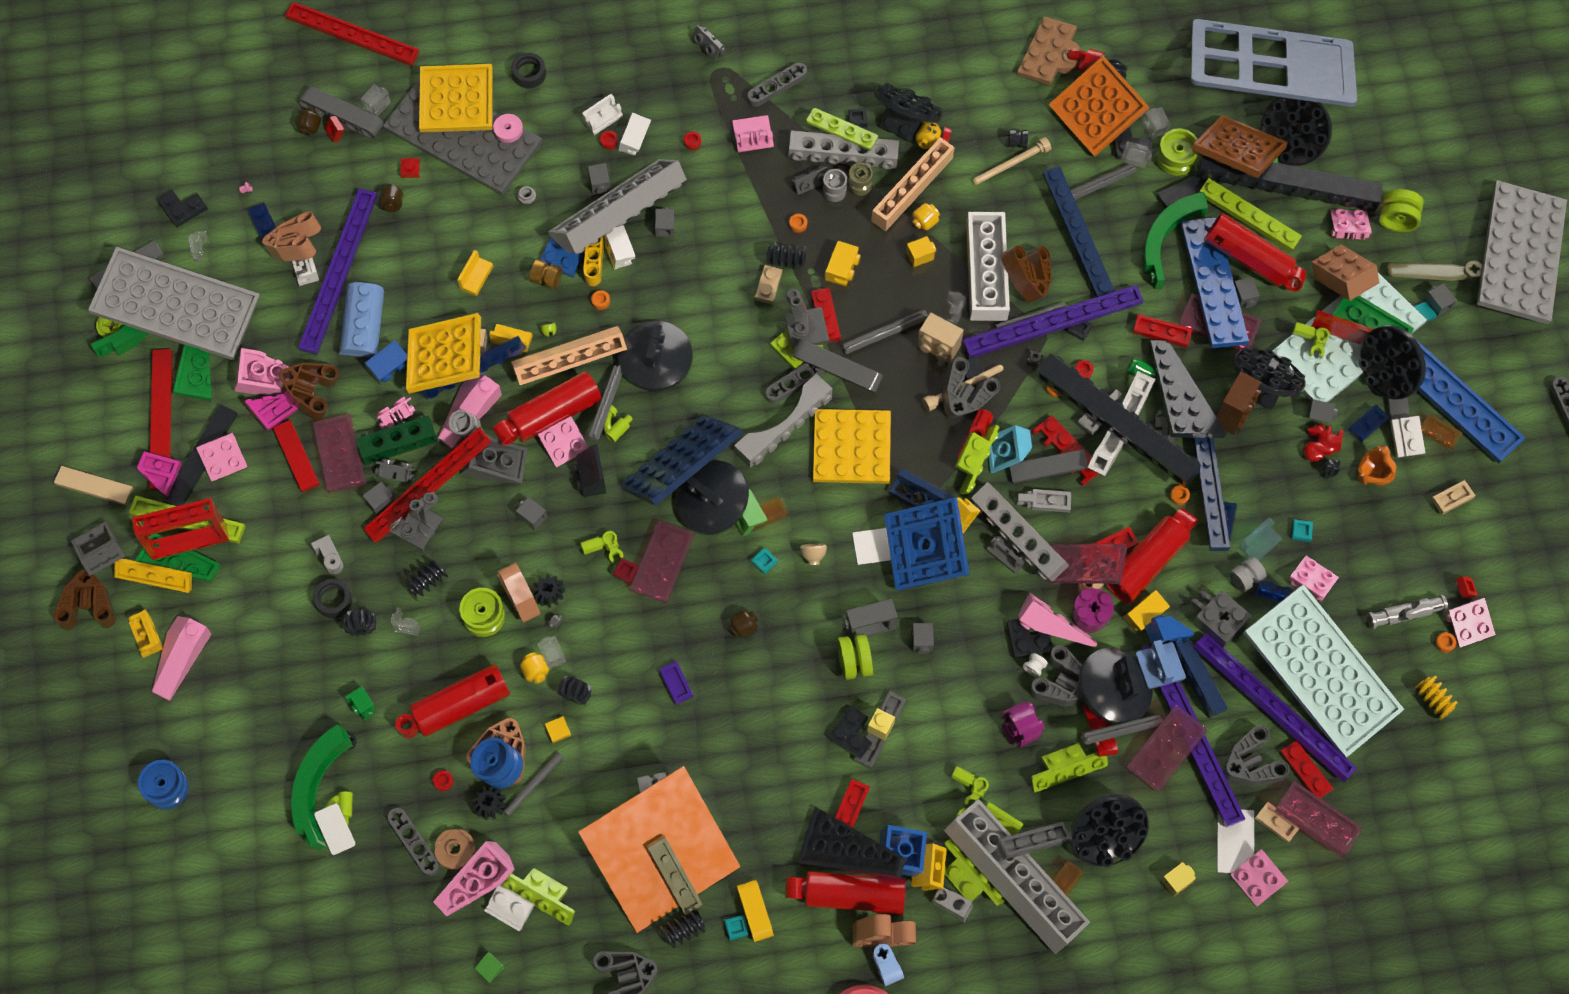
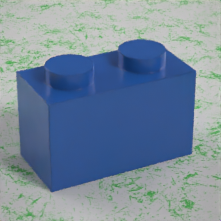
M394 340L365 362V367L379 384L382 381L386 383L393 377L392 374L395 371L399 370L400 372L407 367L408 355Z

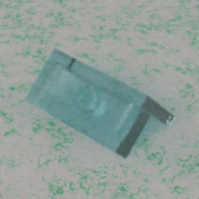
M1269 517L1241 542L1239 548L1249 558L1255 557L1259 561L1282 540V537L1272 529L1275 522Z

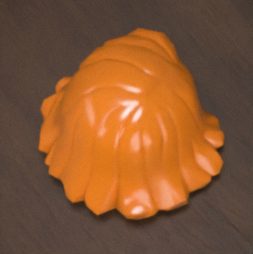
M1387 446L1372 448L1362 457L1357 471L1359 483L1384 486L1394 480L1397 466L1390 457V451Z

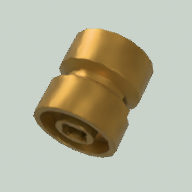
M536 259L531 268L529 280L539 285L544 283L545 287L555 290L561 280L563 269L554 264L548 266V262Z

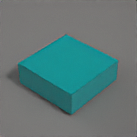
M1428 301L1414 306L1427 319L1426 322L1437 317Z
M1294 519L1292 522L1291 540L1311 542L1313 522Z
M764 547L751 559V563L765 575L778 563V560Z
M744 915L724 920L730 941L750 936Z

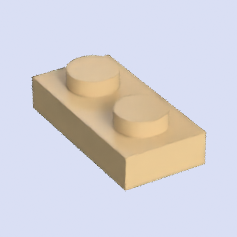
M764 266L755 295L756 301L773 305L782 276V269Z
M1464 480L1433 496L1431 500L1441 515L1474 499L1476 495Z
M1269 802L1265 804L1255 817L1258 822L1287 844L1301 827Z

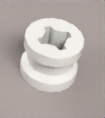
M1031 653L1029 656L1030 660L1025 662L1023 668L1030 675L1039 677L1041 670L1046 668L1048 663L1040 655Z

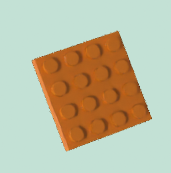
M1104 56L1097 60L1049 104L1094 157L1150 108Z

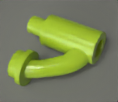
M611 405L603 428L605 436L615 443L630 427L629 423L633 418L627 414L624 419L620 418L611 426V417L615 418L618 412Z
M339 792L325 806L327 808L333 804H338L347 825H349V818H352L353 793Z

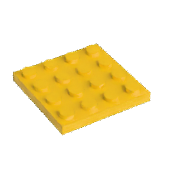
M492 64L420 66V132L493 130Z
M479 313L409 329L406 390L409 394L480 377L481 316Z
M818 409L815 412L813 482L890 484L891 411Z

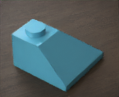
M1014 425L998 432L997 439L990 447L989 464L991 473L998 472L1024 460L1032 449L1030 430Z

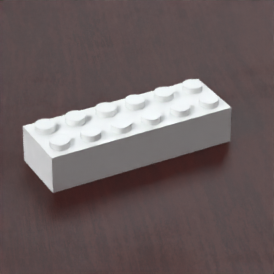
M968 212L966 230L970 320L1007 321L1010 311L1008 273L1001 260V254L1007 250L1005 212Z

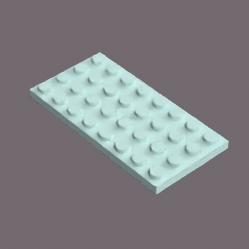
M1378 273L1380 283L1359 296L1414 328L1412 333H1414L1425 324L1427 319ZM1338 297L1322 312L1332 315L1344 297ZM1314 318L1307 322L1306 325L1312 326ZM1292 334L1276 347L1273 352L1279 359L1281 357L1291 359L1292 364L1305 375L1306 385L1302 393L1309 400L1329 402L1363 374L1359 366L1360 344L1330 334L1326 346L1323 347L1325 354L1322 359H1319L1320 353L1318 351H1314L1313 355L1309 356V352L1314 346V339L1311 338L1310 340Z
M1304 584L1243 632L1325 736L1345 757H1348L1404 710Z

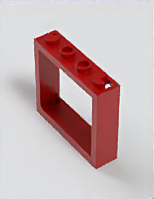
M211 498L132 517L135 536L152 560L230 541L226 522ZM209 504V509L204 510L203 506ZM211 520L213 524L212 526L152 540L149 536ZM159 543L160 547L155 548L153 544Z

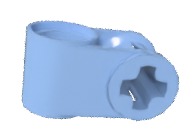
M886 944L876 946L873 952V960L884 986L886 987L904 979L903 972L895 959L892 949ZM879 950H882L883 953L887 952L885 959L878 957Z

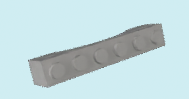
M815 374L803 385L802 395L793 413L782 423L769 430L748 433L734 445L735 454L750 468L754 464L758 465L763 460L764 455L768 452H773L780 441L788 439L795 428L799 429L804 424L805 419L809 416H814L822 404L826 405L832 399V388L818 374Z

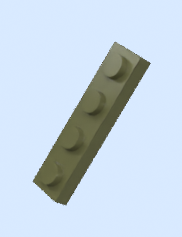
M663 835L646 846L685 916L689 911L692 912L702 906L700 898L666 837Z

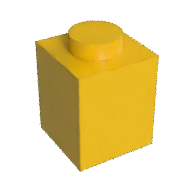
M927 236L908 243L906 249L913 267L934 260L936 252L934 243L930 242Z

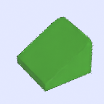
M488 952L475 969L490 983L504 967Z

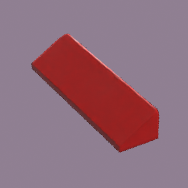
M1319 310L1312 323V327H1315L1317 330L1319 328H1326L1331 335L1360 345L1365 336L1373 330L1372 328Z

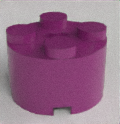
M1091 588L1084 589L1077 596L1072 609V618L1080 629L1088 633H1096L1109 624L1114 611L1111 595L1103 590Z
M1021 702L1000 713V719H1004V724L1001 725L1010 743L1012 745L1017 744L1016 748H1021L1041 738L1045 726L1042 720L1037 718L1031 702Z

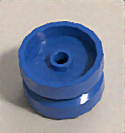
M488 738L476 746L471 756L470 765L476 777L496 789H504L511 786L519 778L523 768V759L519 751L499 738Z
M156 760L148 764L141 771L138 778V789L141 795L153 807L168 810L179 806L185 800L189 791V782L185 774L173 762Z

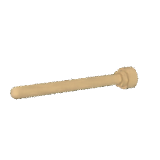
M1046 137L1038 140L1035 147L975 177L973 183L978 185L1037 153H1047L1052 149L1049 140Z
M997 365L965 382L973 386L1003 371V366ZM964 382L961 383V385H960V387L958 388L956 394L960 391V389H961V387L963 386ZM942 393L922 398L923 406L928 412L936 409L938 403L943 401Z

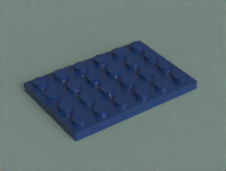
M701 416L693 426L686 428L682 435L677 439L671 440L665 449L655 453L648 463L642 464L637 472L627 476L620 486L625 492L656 506L740 437L743 432L739 427L711 416Z

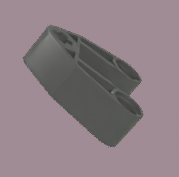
M958 357L948 364L942 388L944 410L949 418H957L977 411L1000 390L999 381L995 378H988L979 384L968 402L967 399L974 389L970 383L964 382L956 395L969 369V363L963 357ZM956 363H958L961 366V371H958L956 369ZM987 383L991 385L992 392L987 390Z
M1061 645L1055 646L1051 651L1049 662L1062 673H1060L1055 683L1044 678L1035 679L1030 689L1032 698L1064 707L1086 704L1083 701L1079 686V674L1082 664L1067 648ZM1061 654L1064 659L1058 660L1054 655ZM1042 686L1045 691L1038 692L1035 687Z
M1255 726L1233 747L1223 770L1228 781L1251 787L1279 783L1288 775L1289 765L1283 760L1274 761L1249 772L1248 770L1263 763L1261 756L1255 753L1243 760L1241 759V757L1262 747L1268 740L1269 731L1265 726ZM1254 733L1261 734L1263 740L1256 739ZM1274 768L1281 769L1283 775L1276 774Z
M603 951L597 953L593 959L596 970L601 974L617 972L637 966L635 969L618 973L617 976L620 986L638 980L641 982L622 987L607 994H646L658 976L656 963L634 952ZM602 958L609 960L608 965L605 967L598 966V961ZM647 967H650V969L652 970L651 975L643 973L646 972Z

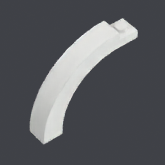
M1138 371L1122 403L1124 408L1129 412L1133 411L1139 415L1155 379ZM1108 431L1096 449L1088 468L1105 476L1118 456L1124 442Z

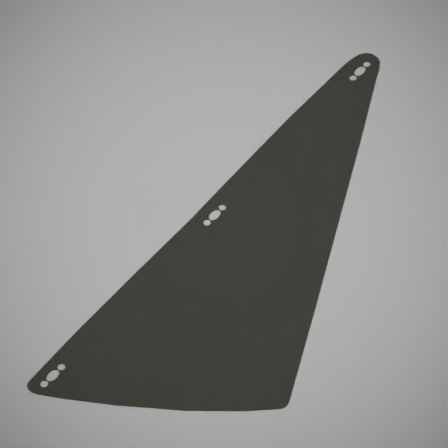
M722 67L712 72L710 78L712 91L736 148L737 143L733 120L768 115L774 147L738 153L780 244L784 243L785 249L790 244L792 245V250L799 246V251L806 247L804 268L801 266L800 269H796L794 264L792 269L811 309H814L811 291L819 288H830L841 340L827 344L830 352L883 375L876 393L844 379L843 382L856 410L891 411V486L895 483L898 473L902 468L940 489L958 469L955 467L957 463L956 457L978 410L957 418H949L945 413L943 401L939 402L936 409L930 412L923 406L922 398L942 393L949 364L946 361H940L931 353L923 352L918 347L919 331L924 322L848 354L843 350V343L925 310L928 316L930 313H933L964 330L961 347L952 361L958 357H963L967 360L969 356L963 340L995 330L996 324L1005 321L970 320L968 265L928 231L921 228L918 230L912 223L913 219L905 212L900 215L886 232L871 221L872 210L884 199L885 195L873 185L870 192L866 195L857 196L853 194L849 189V171L851 169L849 165L789 159L791 131H808L770 100L758 107L751 106L748 103V92L754 87L730 68ZM728 77L729 81L723 82L722 78ZM727 83L733 85L735 92L732 95L737 96L736 101H732L730 99L732 95L726 92L725 85ZM818 166H827L828 171L839 169L847 176L846 195L839 202L828 201L823 195V185L797 195L796 186L792 185L791 180L795 176L797 177L804 173L808 175L809 171L818 168ZM802 214L807 218V228L805 231L796 233L790 229L789 219L792 215ZM927 236L929 241L933 242L936 247L934 260L913 267L906 253L907 244ZM838 241L859 247L857 254L861 255L858 266L854 265L853 270L855 273L852 281L848 280L846 287L825 280L826 269ZM810 268L815 270V273L812 275L808 273ZM813 275L818 276L821 281V286L818 288L811 283ZM1009 301L1010 311L1007 321L1026 315ZM1047 334L976 357L984 372L997 365L1003 366V371L989 377L999 381L1000 390L980 408L994 415L990 426H993L1007 408L1034 364L1027 362L1030 355L1029 351L1033 350L1040 353L1047 341ZM956 363V364H955L956 369H957L958 371H961V370L959 369V367H958L959 364ZM981 382L972 386L974 387V389L968 397L967 402L970 400L971 396L976 391ZM987 383V390L992 392L991 385ZM899 483L895 491L901 494L906 493L903 489V484ZM915 494L917 498L915 502H925L923 495ZM898 499L903 510L913 507Z

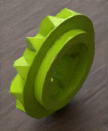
M99 317L96 328L98 333L105 338L125 325L114 322L116 326L111 331L108 326H111L112 321Z

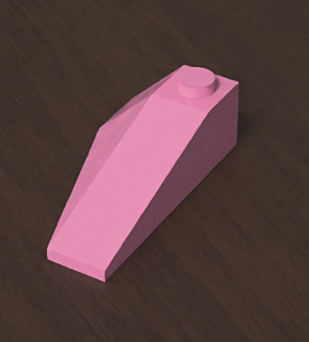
M241 348L234 391L262 395L283 394L277 382L281 370L289 366L282 364V361L278 359L274 360L266 356L261 351Z
M480 374L479 378L466 380L460 386L438 439L451 449H454L464 437L451 431L449 418L452 413L457 410H465L474 414L480 420L502 396L500 386Z
M1031 593L1027 595L1018 614L1019 620H1021L1020 624L1026 629L1032 628L1035 631L1092 647L1098 645L1093 637L1074 624L1072 626L1069 625L1070 622L1064 616L1053 614L1054 611L1045 602Z
M177 616L166 635L152 689L153 693L168 701L171 700L211 636V632L206 626L190 618Z
M486 841L433 902L446 916H449L500 886L514 871L510 856L496 842Z

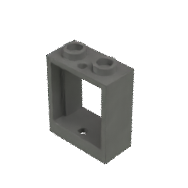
M107 522L71 540L80 562L89 576L125 557Z
M889 599L847 610L843 624L845 635H849L851 641H853L855 634L866 633L867 637L896 630L898 616L893 600Z

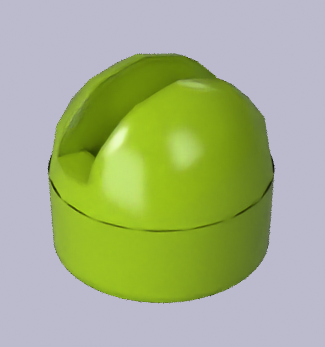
M556 324L541 325L542 333L549 337V332H551V335L554 336L556 334Z

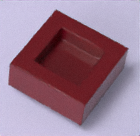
M621 558L613 572V577L631 584L639 570V566Z

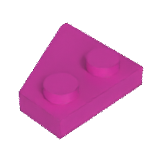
M279 394L275 397L266 396L257 400L247 399L245 401L246 406L267 431L298 411V408L289 403L284 394Z
M144 452L137 469L164 496L168 497L181 467V462Z

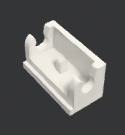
M610 94L584 111L582 116L583 123L593 135H596L623 117L620 104L616 105L614 96Z
M632 113L618 151L636 155V152H639L651 120Z
M624 225L613 228V231L608 235H603V241L614 270L631 265V260L635 259V254Z
M313 258L292 261L299 286L319 281Z

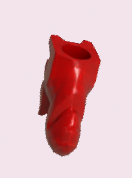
M1318 423L1314 427L1308 428L1307 434L1317 437L1318 441L1307 443L1304 446L1303 453L1305 458L1309 461H1319L1324 458V455H1331L1340 451L1344 430H1340L1338 434H1333L1332 425L1325 430L1323 423Z

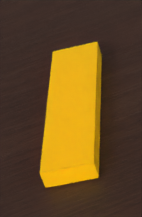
M122 558L115 562V578L187 593L192 590V573Z

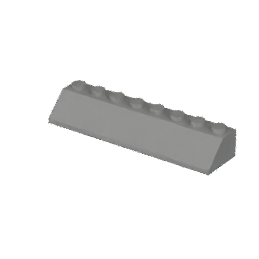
M658 159L548 231L549 235L566 252L574 254L583 252L585 250L584 247L598 242V238L610 234L613 228L625 224L628 218L640 214V210L652 206L655 200L664 198L670 190L679 188L682 185L681 183L687 180L679 161Z
M979 799L944 830L1055 955L1090 923L1029 854L1003 860L995 842L997 839L1011 836V834Z

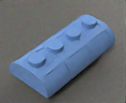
M361 282L347 285L339 355L372 358L378 353L384 289L381 286Z

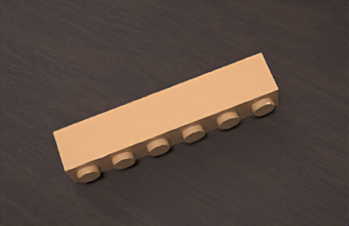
M940 137L872 210L871 221L886 232L953 159L955 147Z
M616 326L511 361L519 385H523L627 350L622 332Z

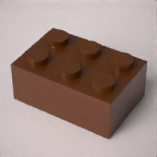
M1243 372L1239 373L1217 415V419L1224 430L1234 435L1236 430L1240 431L1261 392L1258 389L1261 382Z

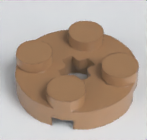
M462 829L446 830L439 835L435 842L436 859L444 868L453 871L462 869L476 853L473 838ZM452 845L455 847L459 845V853L451 854L452 850L450 847Z

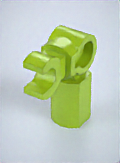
M1296 322L1292 334L1310 340L1311 338L1314 339V346L1311 348L1309 356H1312L1314 351H1318L1320 353L1319 359H1322L1325 354L1323 347L1326 346L1327 340L1330 337L1328 329L1319 328L1317 330L1315 327Z
M613 531L605 532L601 538L598 536L580 543L584 555L601 550L605 546L606 550L610 551L609 560L611 563H614L613 556L615 554L619 555L620 559L624 557L623 552L618 549L617 535Z
M956 766L951 778L967 787L972 786L970 791L972 795L966 797L964 805H967L970 800L976 802L979 798H983L988 790V781L983 777L975 778L974 774Z

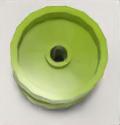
M1181 128L1172 129L1165 133L1161 139L1156 157L1158 165L1164 172L1180 176L1189 173L1194 168L1198 153L1192 150L1193 143L1197 140L1195 134Z
M1394 189L1385 193L1379 218L1381 225L1396 232L1416 230L1421 222L1424 204L1422 196L1405 189Z
M476 588L464 595L460 602L459 611L465 628L471 634L477 637H488L494 635L502 628L506 614L501 598L495 591L488 588Z
M866 633L855 634L854 647L848 636L838 637V657L845 681L856 678V666H858L862 677L873 676L872 658Z

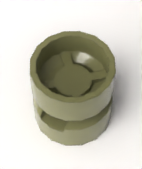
M854 164L849 171V189L857 196L866 195L872 189L873 171L868 164Z

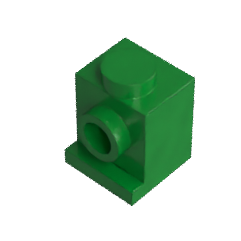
M362 686L345 696L355 714H361L364 720L370 719L375 714L374 712L377 711Z

